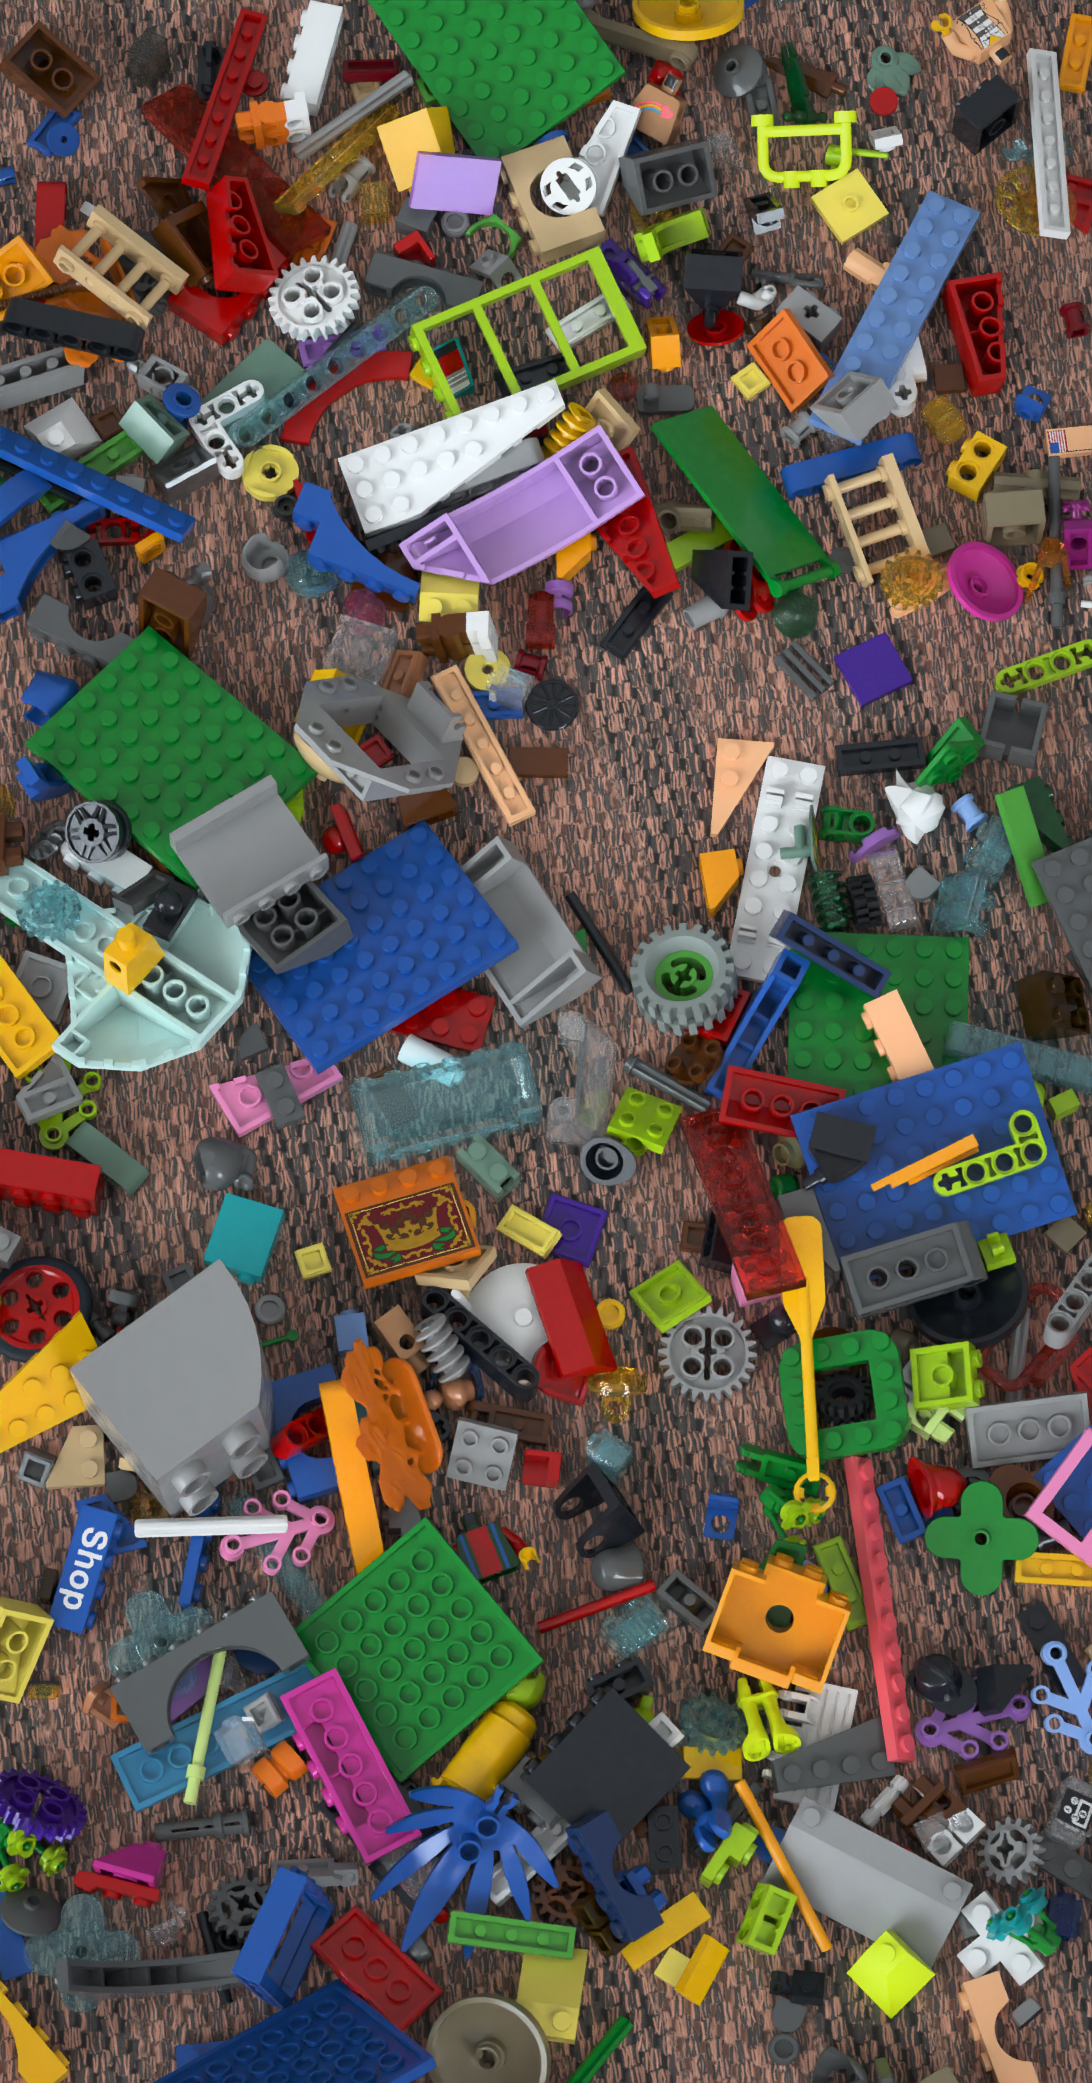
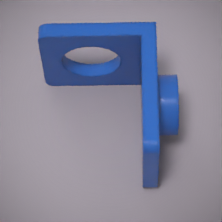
M1027 385L1023 393L1016 396L1013 412L1025 420H1033L1039 423L1052 396ZM1032 394L1038 395L1042 399V403L1028 396Z
M727 1493L709 1494L704 1537L728 1541L734 1539L739 1498H734L733 1495ZM723 1515L729 1520L730 1525L727 1531L718 1533L713 1530L711 1522L715 1516Z

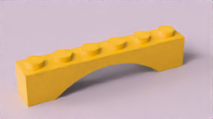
M0 1980V2011L8 2021L15 2038L18 2053V2072L27 2083H60L70 2074L66 2068L70 2062L59 2049L52 2052L46 2045L50 2038L38 2024L34 2028L30 2026L25 2020L29 2013L18 2000L14 2004L9 2001L5 1996L9 1990Z

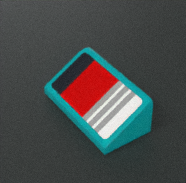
M458 337L452 338L432 349L455 399L474 394V382Z

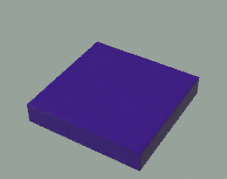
M886 632L834 656L835 663L861 708L913 683L911 675Z
M552 1192L542 1221L556 1228L563 1235L549 1255L577 1261L582 1266L589 1268L609 1211Z

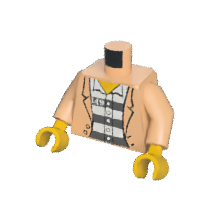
M983 0L953 21L948 14H939V18L943 23L942 26L938 20H934L931 23V28L934 31H941L942 40L950 53L955 57L967 61L973 60L978 65L991 57L999 67L1006 65L1012 58V55L1005 48L1010 44L1013 31L1011 10L1007 0Z

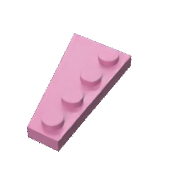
M306 1058L290 1062V1065L284 1066L300 1104L343 1080L336 1065L331 1066L319 1075ZM255 1074L247 1077L244 1075L233 1078V1081L222 1084L215 1083L209 1085V1090L238 1138L273 1120Z

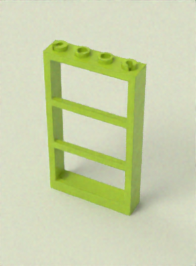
M599 246L411 325L410 336H408L410 346L414 352H419L423 360L420 361L421 369L426 378L431 377L434 384L432 392L438 403L442 402L445 407V419L462 412L425 332L473 312L511 395L521 392L483 308L529 288L532 289L570 370L551 379L556 380L559 391H563L645 355L647 346ZM589 264L627 347L580 367L541 283Z

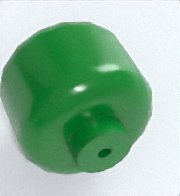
M791 1174L774 1175L770 1179L771 1185H767L769 1197L774 1196L775 1201H777V1196L799 1190L798 1182Z

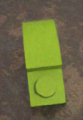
M702 206L646 227L635 233L633 237L641 261L649 260L651 263L660 260L663 255L672 250L708 238L712 233Z

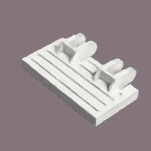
M828 1683L824 1684L821 1694L797 1685L794 1692L779 1690L778 1697L783 1701L806 1705L804 1713L780 1708L784 1720L802 1724V1727L789 1725L800 1736L801 1745L796 1751L851 1728L858 1690ZM771 1750L766 1759L774 1761L788 1754L782 1755ZM763 1769L761 1777L773 1780L771 1769ZM839 1785L775 1793L774 1791L773 1800L800 1805L805 1796L834 1811Z

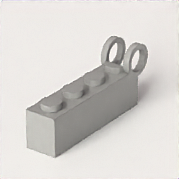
M63 347L0 366V411L84 385L85 368L69 364L66 361Z

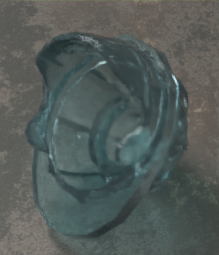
M308 550L298 551L290 558L288 570L286 571V582L300 598L310 600L321 598L326 592L332 591L340 585L341 579L338 577V574L330 571L320 572L313 569L307 563Z

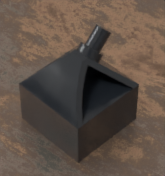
M686 248L683 288L701 308L704 316V326L707 328L715 326L719 311L741 292L743 252Z
M818 1111L807 1149L818 1168L813 1170L814 1174L801 1181L806 1191L819 1184L823 1186L827 1183L833 1185L842 1182L866 1167L877 1127Z

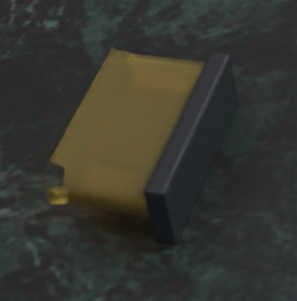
M29 1681L28 1701L30 1699H57L59 1701V1681Z

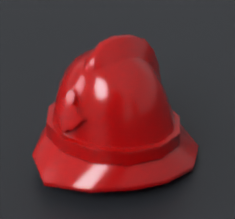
M916 1456L908 1459L907 1473L910 1489L920 1512L925 1518H931L934 1512L940 1511L942 1508L952 1507L958 1502V1499L967 1488L966 1480L960 1472L952 1467L936 1466L930 1462L924 1463Z

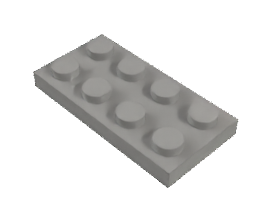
M1085 1391L987 1403L976 1407L964 1408L970 1466L973 1469L1051 1459L1090 1426L1088 1400Z

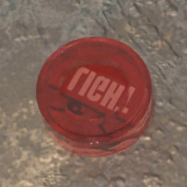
M622 372L611 378L609 392L614 399L625 402L633 399L636 395L638 383L633 375Z

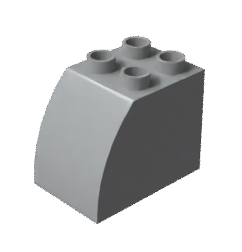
M220 1259L69 1369L88 1413L171 1518H175L184 1510L189 1516L200 1514L217 1499L219 1493L215 1489L216 1486L234 1473L239 1479L251 1476L268 1459V1454L264 1450L270 1447L275 1419L274 1394L269 1367L248 1303L237 1282Z

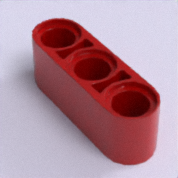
M323 1407L289 1422L270 1440L272 1453L279 1459L285 1460L329 1440Z

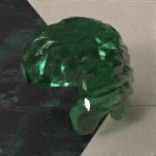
M799 588L788 591L785 596L780 597V601L774 605L770 614L781 634L790 639L802 638L809 635L815 628L818 603L814 598H808Z

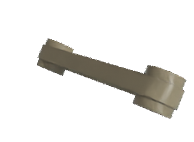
M582 9L605 43L668 62L680 71H687L697 58L698 48L691 41L660 38L642 29L600 17L591 9Z

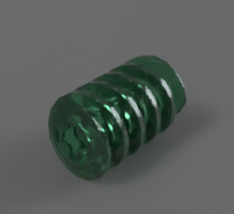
M840 870L818 871L806 877V880L809 881L808 890L812 892L810 899L815 903L813 910L818 914L816 922L820 925L819 929L824 932H844L849 929L847 923L854 920L853 914H844V912L851 909V904L841 902L847 899L849 895L847 892L838 891L846 886L844 881H836V879L843 875V872Z

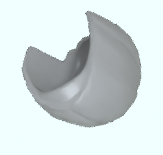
M265 533L253 535L242 550L241 563L245 574L259 583L274 582L284 576L289 568L290 557L288 551L278 542H272Z

